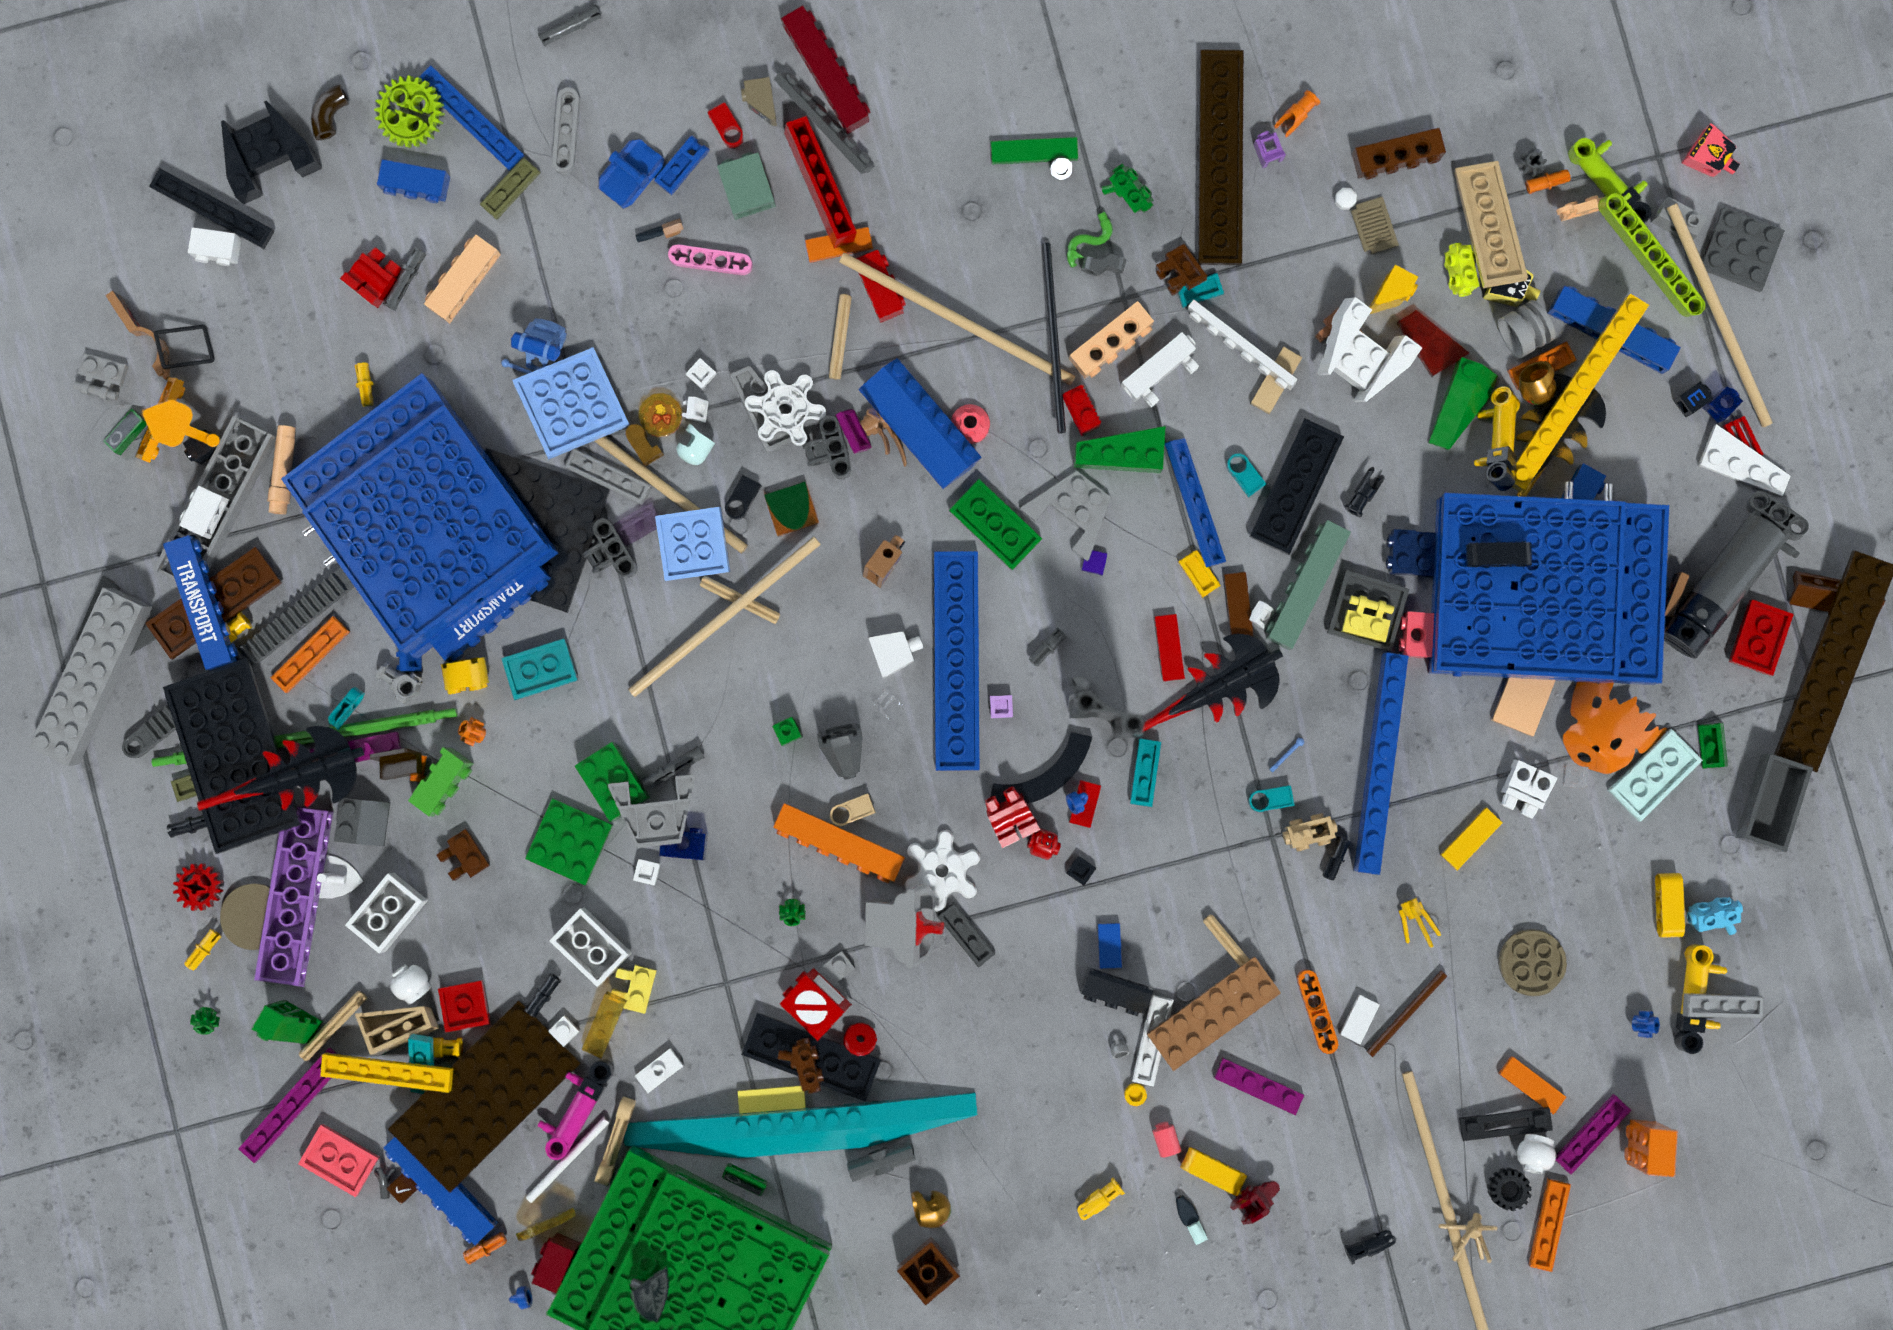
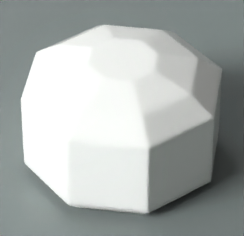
M1342 188L1335 195V204L1340 210H1349L1355 205L1357 194L1352 188Z

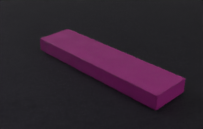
M1613 1094L1556 1154L1555 1161L1572 1175L1632 1110Z

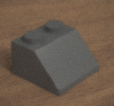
M349 797L343 798L339 801L334 841L385 846L390 802Z

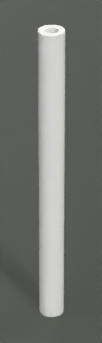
M603 1117L526 1196V1199L532 1203L595 1139L610 1121Z

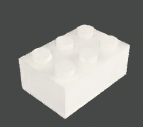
M388 873L345 926L380 954L389 949L428 900L396 873Z
M585 907L580 908L550 940L597 987L601 986L632 953Z

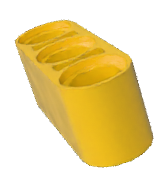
M1657 873L1655 877L1658 936L1660 938L1683 937L1685 934L1683 877L1681 873Z
M1189 1147L1180 1168L1235 1196L1239 1195L1247 1178V1175L1192 1147Z

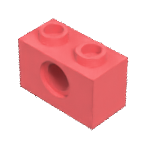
M1404 613V617H1401L1400 630H1403V637L1399 639V651L1402 652V655H1408L1412 658L1432 657L1434 613ZM1413 629L1420 632V639L1418 641L1411 637Z

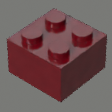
M556 1233L552 1238L549 1237L547 1242H544L540 1251L543 1257L539 1259L538 1263L536 1262L531 1272V1275L534 1276L532 1284L557 1294L579 1250L581 1242L560 1233Z

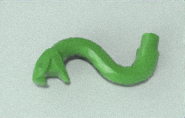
M1106 212L1098 215L1102 228L1100 236L1080 234L1069 242L1067 262L1070 267L1077 265L1075 263L1076 259H1084V256L1076 251L1079 244L1101 245L1111 237L1113 227Z

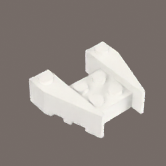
M1356 297L1344 299L1333 316L1330 336L1327 337V347L1324 358L1321 359L1318 375H1330L1332 371L1336 372L1360 390L1353 401L1367 402L1409 368L1422 347L1408 336L1402 335L1395 336L1387 349H1383L1360 331L1361 326L1372 309Z

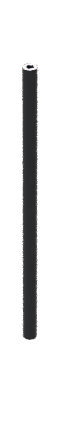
M1043 243L1042 251L1057 433L1063 434L1066 433L1051 243Z

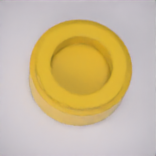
M1132 1083L1126 1087L1124 1097L1128 1104L1140 1106L1145 1102L1147 1092L1141 1084Z

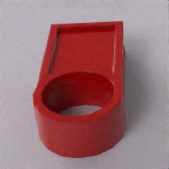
M724 102L707 112L724 144L729 148L739 147L744 140V135L726 103ZM735 129L740 132V139L737 142L729 143L725 140V134L729 130Z

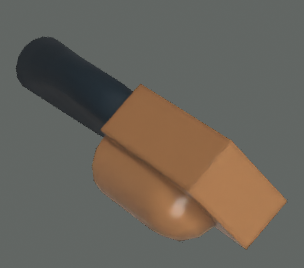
M677 219L635 236L639 243L664 234L667 239L680 234L681 230L684 229L681 219Z

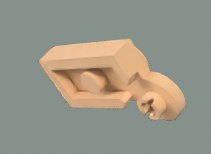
M1598 195L1585 199V202L1580 204L1577 201L1568 203L1564 207L1557 209L1556 213L1560 216L1562 222L1598 212V204L1603 197L1598 198Z

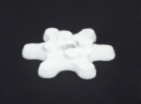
M774 370L766 372L764 381L768 387L767 394L762 397L751 395L745 400V407L748 411L759 412L764 417V424L758 430L759 438L762 441H770L777 432L784 431L789 434L794 445L801 446L805 444L807 435L803 429L804 422L809 419L818 421L826 415L824 406L812 404L807 400V392L813 385L812 378L808 375H801L794 384L787 385L782 382L778 372ZM781 404H788L791 407V412L782 414L779 410Z
M949 830L940 831L937 845L933 849H925L921 844L913 843L907 850L909 857L917 861L918 871L916 874L905 879L904 888L909 890L920 884L928 885L933 891L935 911L941 912L946 908L947 897L952 892H959L965 898H973L977 893L976 886L967 880L966 871L969 867L979 863L980 854L974 849L964 853L956 852L953 848L954 835ZM940 864L948 867L949 872L945 877H939L936 874V867Z

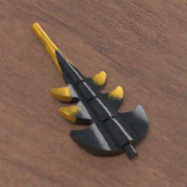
M1554 374L1553 379L1556 382V390L1552 399L1548 401L1550 403L1549 408L1537 407L1523 414L1521 419L1533 421L1540 426L1571 380V377ZM1594 388L1526 490L1522 493L1518 491L1517 496L1526 497L1553 456L1563 459L1569 465L1574 463L1570 448L1563 443L1565 439L1576 441L1582 448L1587 447L1586 431L1577 421L1579 418L1589 419L1600 429L1603 428L1606 419L1605 403L1601 395ZM1536 430L1523 432L1516 436V440L1528 443Z

